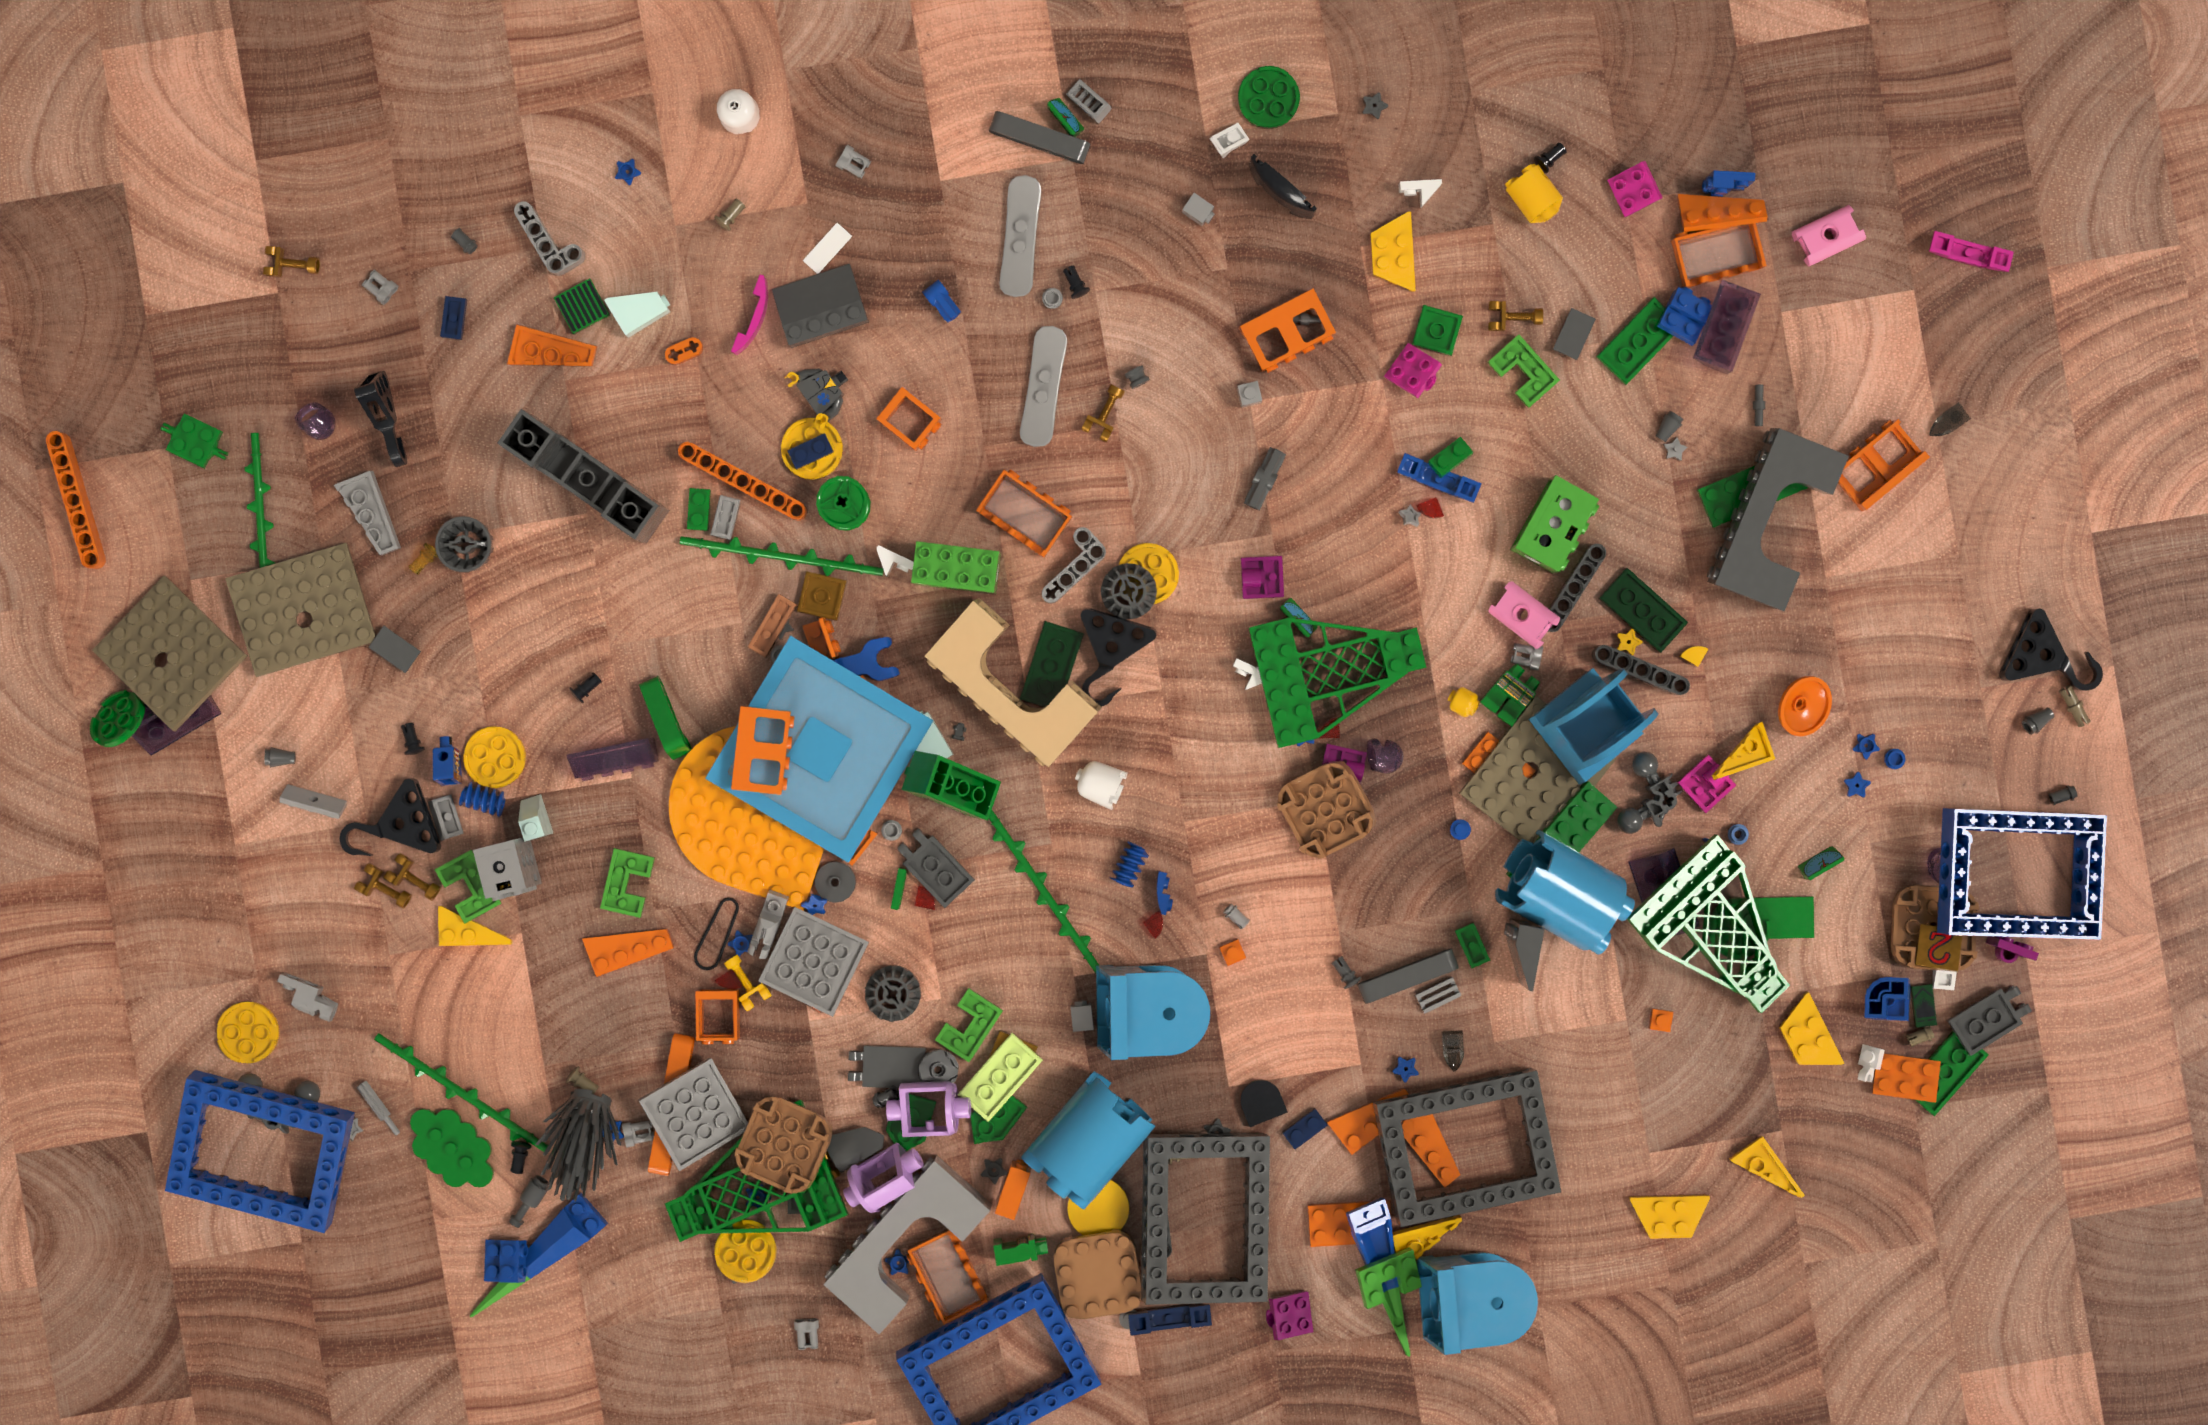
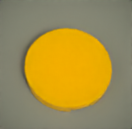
M804 418L796 421L786 430L781 444L782 459L788 469L795 475L810 480L820 479L831 474L839 465L843 455L842 439L838 431L829 422L826 423L823 429H820L822 421L817 420L814 423L815 418ZM825 433L834 453L796 470L787 450Z
M1153 543L1136 545L1129 549L1119 562V565L1125 563L1137 564L1150 572L1157 588L1154 604L1166 600L1177 586L1179 579L1177 562L1174 556L1160 545ZM1128 577L1129 582H1133L1136 586L1142 585L1136 578ZM1120 579V580L1118 581V583H1119V586L1121 587L1122 581H1121V579ZM1125 581L1126 590L1123 591V593L1127 594L1128 597H1130V599L1133 601L1132 592H1134L1135 589L1130 588L1127 582ZM1143 588L1138 589V594L1135 598L1136 603L1143 596Z
M496 726L486 727L470 737L463 754L464 767L468 775L482 786L489 788L505 787L518 779L523 772L526 763V751L520 738L511 730Z
M248 1001L229 1007L218 1020L217 1043L221 1051L235 1062L255 1063L261 1061L273 1052L278 1043L279 1025L277 1019L267 1007L260 1003Z
M1112 1180L1107 1183L1085 1210L1076 1205L1070 1198L1068 1201L1070 1222L1082 1235L1112 1231V1229L1121 1230L1128 1219V1197L1123 1188Z
M742 1220L733 1224L735 1229L766 1228L764 1225L752 1220ZM771 1232L720 1233L714 1248L716 1264L720 1271L727 1278L739 1283L754 1282L765 1276L772 1268L777 1253L776 1242Z

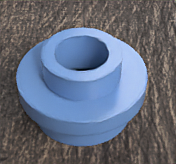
M1735 824L1728 830V839L1733 844L1741 845L1749 837L1748 829L1744 825ZM1737 830L1741 832L1739 838H1736L1734 835Z

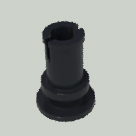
M1558 142L1547 153L1543 152L1541 157L1535 156L1534 162L1536 165L1539 164L1542 171L1547 174L1549 172L1548 167L1551 168L1556 160L1567 153V150L1563 144Z
M1069 266V270L1067 268L1064 269L1063 273L1070 284L1069 289L1073 292L1071 298L1077 299L1086 295L1090 288L1084 287L1085 283L1081 281L1075 266Z
M593 672L581 684L578 683L574 690L572 687L569 689L572 695L583 704L582 698L588 697V693L602 683V681Z
M414 723L402 725L401 729L406 742L404 746L408 749L404 754L415 755L424 751L425 747H420L419 745L421 741L417 738Z
M524 1141L511 1142V1146L514 1149H512L513 1160L510 1172L522 1174L525 1158L529 1153L527 1150L531 1149L532 1145Z

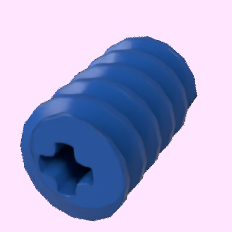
M470 782L461 793L459 805L462 806L465 803L467 808L473 805L474 810H479L481 807L483 813L489 810L490 815H494L497 812V816L500 817L504 810L506 799L504 798V791L497 796L496 789H493L490 794L489 787L486 786L481 791V784H478L474 789L473 782Z
M1127 841L1131 848L1123 849L1127 856L1120 855L1123 863H1116L1120 870H1113L1112 872L1116 878H1109L1126 887H1134L1130 880L1138 879L1134 872L1141 873L1142 870L1138 865H1145L1142 857L1148 858L1149 855L1144 848Z

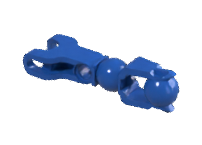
M890 637L870 640L864 645L860 653L833 660L858 676L869 675L877 681L894 678L900 674L898 668H883L877 662L879 651L891 646L892 639Z

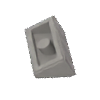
M451 795L428 802L440 841L464 834Z

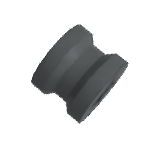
M1143 365L1125 373V377L1131 382V389H1135L1150 381L1149 377L1144 373Z

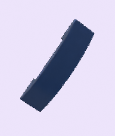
M1210 1304L1172 1306L1128 1314L1130 1336L1148 1334L1151 1331L1212 1325Z

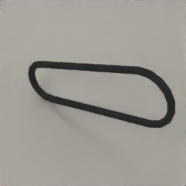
M725 898L719 903L695 951V963L703 970L714 969L721 960L739 911V905L735 899ZM725 901H732L736 905V910L718 959L713 966L703 967L697 960L698 952L722 904Z

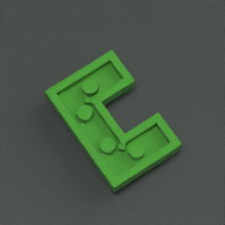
M1519 334L1487 362L1500 377L1505 375L1516 364L1530 380L1516 391L1515 394L1527 408H1530L1560 381Z
M614 848L600 909L641 918L646 897L626 893L630 873L648 878L651 877L655 857Z
M472 850L435 869L444 888L463 878L473 896L455 905L464 924L502 904L500 900L492 901V898L485 899Z
M968 988L957 1006L974 1016L973 1020L964 1033L946 1022L935 1041L967 1062H970L1003 1010Z
M1410 1247L1355 1269L1363 1304L1367 1309L1386 1302L1382 1283L1397 1277L1400 1292L1403 1294L1422 1287L1414 1251Z

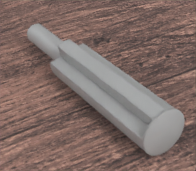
M367 1081L360 1083L356 1087L380 1121L384 1120L394 1135H398L400 1131L389 1117L391 1113Z

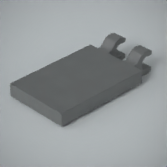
M918 828L912 833L914 838L921 844L915 852H912L904 842L897 847L898 851L906 858L902 864L946 908L975 879L933 835L927 838Z
M2012 985L2004 992L2002 988H1998L1947 1020L1969 1056H1972L2022 1025L2023 1022L2020 1018L2032 1011L2028 1004L2025 1005V1003H2022L2016 1009L2011 1005L2009 1000L2021 994L2017 986L2014 987Z
M864 1045V1051H849L850 1061L863 1060V1072L849 1071L848 1081H862V1087L890 1088L891 1086L899 1088L901 1083L921 1082L917 1067L920 1059L926 1053V1047Z

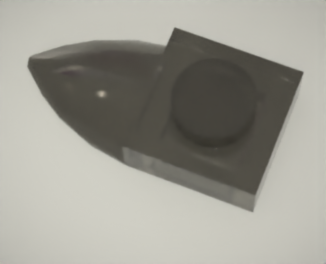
M1958 402L1935 420L1929 435L1943 436L1949 434L1972 418L1960 402Z
M1463 1030L1442 1031L1445 1061L1453 1071H1457L1464 1058Z

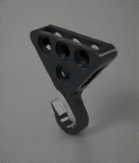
M381 371L365 376L354 388L356 398L374 428L382 432L388 454L394 466L397 468L406 465L407 455L402 438H396L395 434L397 416L386 372ZM378 405L383 411L384 417H381Z
M1086 608L1081 612L1080 616L1098 660L1099 667L1085 680L1082 690L1102 707L1110 703L1122 688L1120 687L1108 694L1104 699L1098 700L1090 695V684L1155 640L1157 631L1153 627L1122 619L1092 608ZM1101 616L1104 619L1103 626H1096L1093 623V618ZM1121 622L1124 630L1120 633L1113 630V623ZM1133 629H1142L1143 637L1136 639L1132 634ZM1113 641L1117 644L1118 649L1116 652L1108 651V642Z
M2039 608L2031 609L2027 613L2000 670L1999 677L2003 681H2013L2059 670L2063 672L2073 688L2089 691L2095 689L2101 683L2103 670L2089 652H2084L2088 664L2093 670V679L2088 684L2080 683L2045 610ZM2032 622H2035L2038 627L2035 633L2030 629ZM2024 640L2027 641L2029 644V648L2026 652L2023 651L2021 648V644ZM2043 649L2047 652L2045 660H2042L2040 657V652ZM2015 659L2020 663L2018 670H2015L2012 666Z
M415 778L403 781L376 825L361 822L350 823L342 829L339 838L343 850L351 855L373 856V854L367 851L356 849L350 845L348 836L353 829H360L380 838H387L427 853H435L441 849V843L419 781ZM411 791L414 792L417 797L414 803H411L408 799V795ZM417 811H420L423 814V820L421 822H418L415 819V814ZM398 818H401L404 821V826L402 829H399L396 826V820ZM425 830L430 833V840L428 842L422 839V833Z

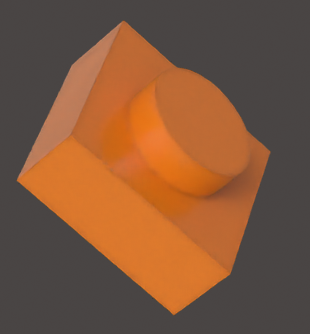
M1238 939L1219 947L1227 966L1246 958Z
M1652 1008L1649 1029L1671 1032L1674 1012Z

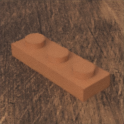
M778 594L748 648L767 658L797 604Z

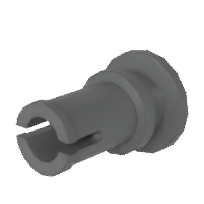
M1343 956L1331 963L1342 977L1341 981L1346 983L1344 989H1348L1360 981L1361 976L1356 978L1354 975L1356 972L1350 969Z

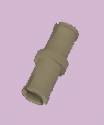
M2066 686V690L2064 688L2060 689L2059 692L2067 704L2066 709L2072 713L2078 727L2085 726L2082 719L2086 724H2089L2091 720L2082 707L2083 702L2077 698L2072 686Z

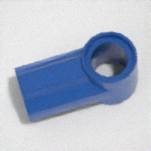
M939 280L922 291L930 304L936 307L947 323L961 314V311Z

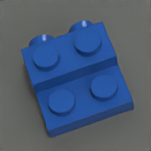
M1714 170L1706 177V180H1703L1702 192L1711 194V196L1723 197V195H1726L1731 190L1744 191V188L1749 187L1755 181V173Z
M1678 287L1673 291L1657 327L1693 346L1703 326L1707 324L1714 306L1710 305L1709 299L1705 297L1698 298L1692 295L1693 291L1691 289Z
M485 1240L484 1281L525 1282L528 1272L526 1267V1257L528 1255L527 1240Z

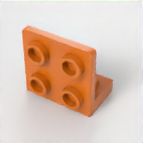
M821 617L818 618V621L802 626L809 647L831 660L839 657L838 652H841L838 640L833 639L832 633L835 631L831 620L829 621Z

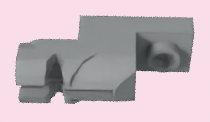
M769 890L748 948L750 955L753 956L754 951L758 948L760 939L763 938V944L765 945L759 958L766 959L768 957L789 896Z
M286 972L279 975L277 982L283 984V988L291 991L296 989L291 1003L294 1008L311 1016L320 1013L319 1018L328 1022L333 1020L337 1012L338 1003L324 995L321 996L323 986Z

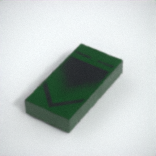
M1932 984L1910 986L1915 1027L1937 1025Z

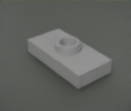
M720 495L710 535L729 540L732 539L741 500Z

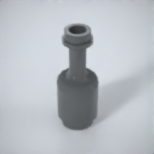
M536 1175L530 1179L520 1195V1200L523 1202L516 1215H511L509 1223L519 1228L524 1223L522 1219L530 1207H538L549 1186V1182L545 1178Z

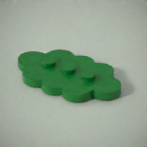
M424 1108L412 1115L410 1120L411 1129L417 1134L413 1141L412 1149L417 1157L427 1160V1166L431 1172L442 1174L443 1180L451 1187H460L468 1182L472 1186L480 1188L485 1187L492 1181L494 1170L487 1161L492 1152L491 1144L484 1137L477 1136V1129L472 1123L462 1122L459 1113L453 1109H444L436 1114L432 1110Z

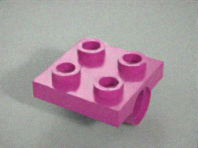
M1642 161L1607 180L1624 217H1628L1663 198L1646 161Z
M1408 343L1384 377L1414 397L1419 398L1424 390L1428 391L1433 387L1437 378L1436 373L1442 364Z
M1706 755L1678 781V785L1704 813H1707L1736 786L1729 778V775L1713 780L1712 774L1720 765L1709 755Z

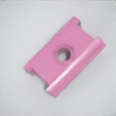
M1846 205L1792 231L1794 242L1799 240L1807 256L1804 259L1807 266L1818 263L1866 239L1864 230H1858L1851 216L1854 210L1850 205ZM1824 232H1831L1833 239H1826Z
M1511 581L1504 587L1507 590L1496 606H1490L1488 612L1535 649H1538L1544 644L1541 639L1552 625H1558L1560 617ZM1527 610L1528 616L1522 620L1521 613Z

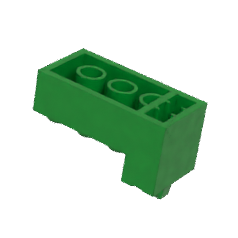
M915 751L910 766L906 767L904 772L906 778L901 790L918 797L930 799L970 817L988 821L1001 782L940 755Z

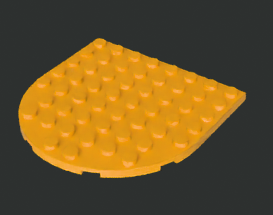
M736 726L711 734L699 742L686 755L672 781L669 796V817L673 834L679 847L698 870L715 881L764 898L767 897L769 890H773L789 896L788 906L804 911L805 908L801 906V903L807 901L824 848L705 779Z

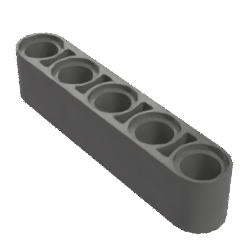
M995 111L989 128V132L994 135L1079 164H1084L1091 145L1082 139L1000 111Z
M1593 544L1584 551L1548 608L1560 617V621L1555 628L1549 629L1547 632H1556L1562 627L1605 559L1606 549L1603 545ZM1593 548H1598L1600 551L1598 559H1594L1591 556ZM1582 565L1589 568L1587 576L1580 574V567ZM1572 582L1578 585V592L1576 594H1572L1569 591V584ZM1560 600H1564L1567 603L1565 611L1558 609V602Z
M1600 645L1592 651V658L1595 662L1615 671L1622 669L1617 665V659L1621 656L1626 659L1624 669L1628 673L1627 676L1671 694L1684 695L1690 689V683L1685 677L1610 646ZM1600 649L1607 651V658L1605 660H1601L1598 657ZM1639 664L1645 667V673L1642 676L1636 673V668ZM1658 672L1664 675V681L1661 684L1655 680ZM1677 680L1683 683V689L1680 692L1676 691L1674 687Z
M1450 948L1375 976L1357 985L1364 1003L1367 1004L1457 970L1459 966L1453 950Z

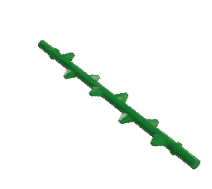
M251 433L252 463L245 467V472L253 475L255 500L247 505V509L256 513L257 540L250 544V548L258 552L259 568L276 564V562L267 559L266 532L272 529L274 524L265 520L263 494L269 491L271 486L262 482V453H260L259 433Z
M680 537L681 545L709 549L713 558H716L721 551L745 554L749 564H753L758 557L785 561L789 570H792L797 563L821 566L825 576H830L834 569L883 576L884 574L883 568L867 566L863 563L862 565L856 564L853 556L850 554L842 562L818 558L814 549H810L805 556L779 552L777 544L774 542L766 550L742 546L738 537H734L729 544L704 540V538Z
M991 810L989 820L996 829L993 836L994 842L1004 841L1018 861L1014 869L1015 872H1026L1040 892L1036 903L1038 905H1049L1062 924L1058 932L1059 936L1071 937L1084 956L1083 959H1086L1096 974V966H1099V963L1092 955L1093 952H1090L1087 948L1091 939L1090 936L1078 935L1066 917L1069 905H1058L1043 884L1047 877L1046 872L1036 873L1023 855L1022 851L1026 843L1024 841L1014 842L1001 823L1000 818Z
M380 1033L375 1037L374 1040L389 1049L391 1053H395L413 1065L416 1077L426 1074L445 1086L447 1099L458 1095L479 1109L480 1119L483 1120L490 1116L510 1129V1140L512 1142L522 1137L527 1143H531L543 1152L548 1147L543 1141L539 1145H535L539 1139L533 1133H529L510 1120V1109L507 1108L498 1112L478 1099V1090L476 1088L466 1091L446 1078L445 1066L434 1070L414 1056L413 1046L410 1045L402 1049L398 1046L399 1044L393 1043Z

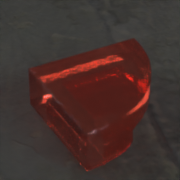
M1437 497L1416 505L1418 510L1426 517L1436 519L1444 516Z
M1333 718L1327 721L1322 726L1321 730L1337 718ZM1339 724L1319 738H1340Z
M918 886L915 906L935 910L933 895L925 887Z
M1160 910L1143 922L1155 939L1160 935L1163 928V917Z
M732 969L715 980L718 985L727 989H738L743 986L740 979H738L739 977L736 976Z

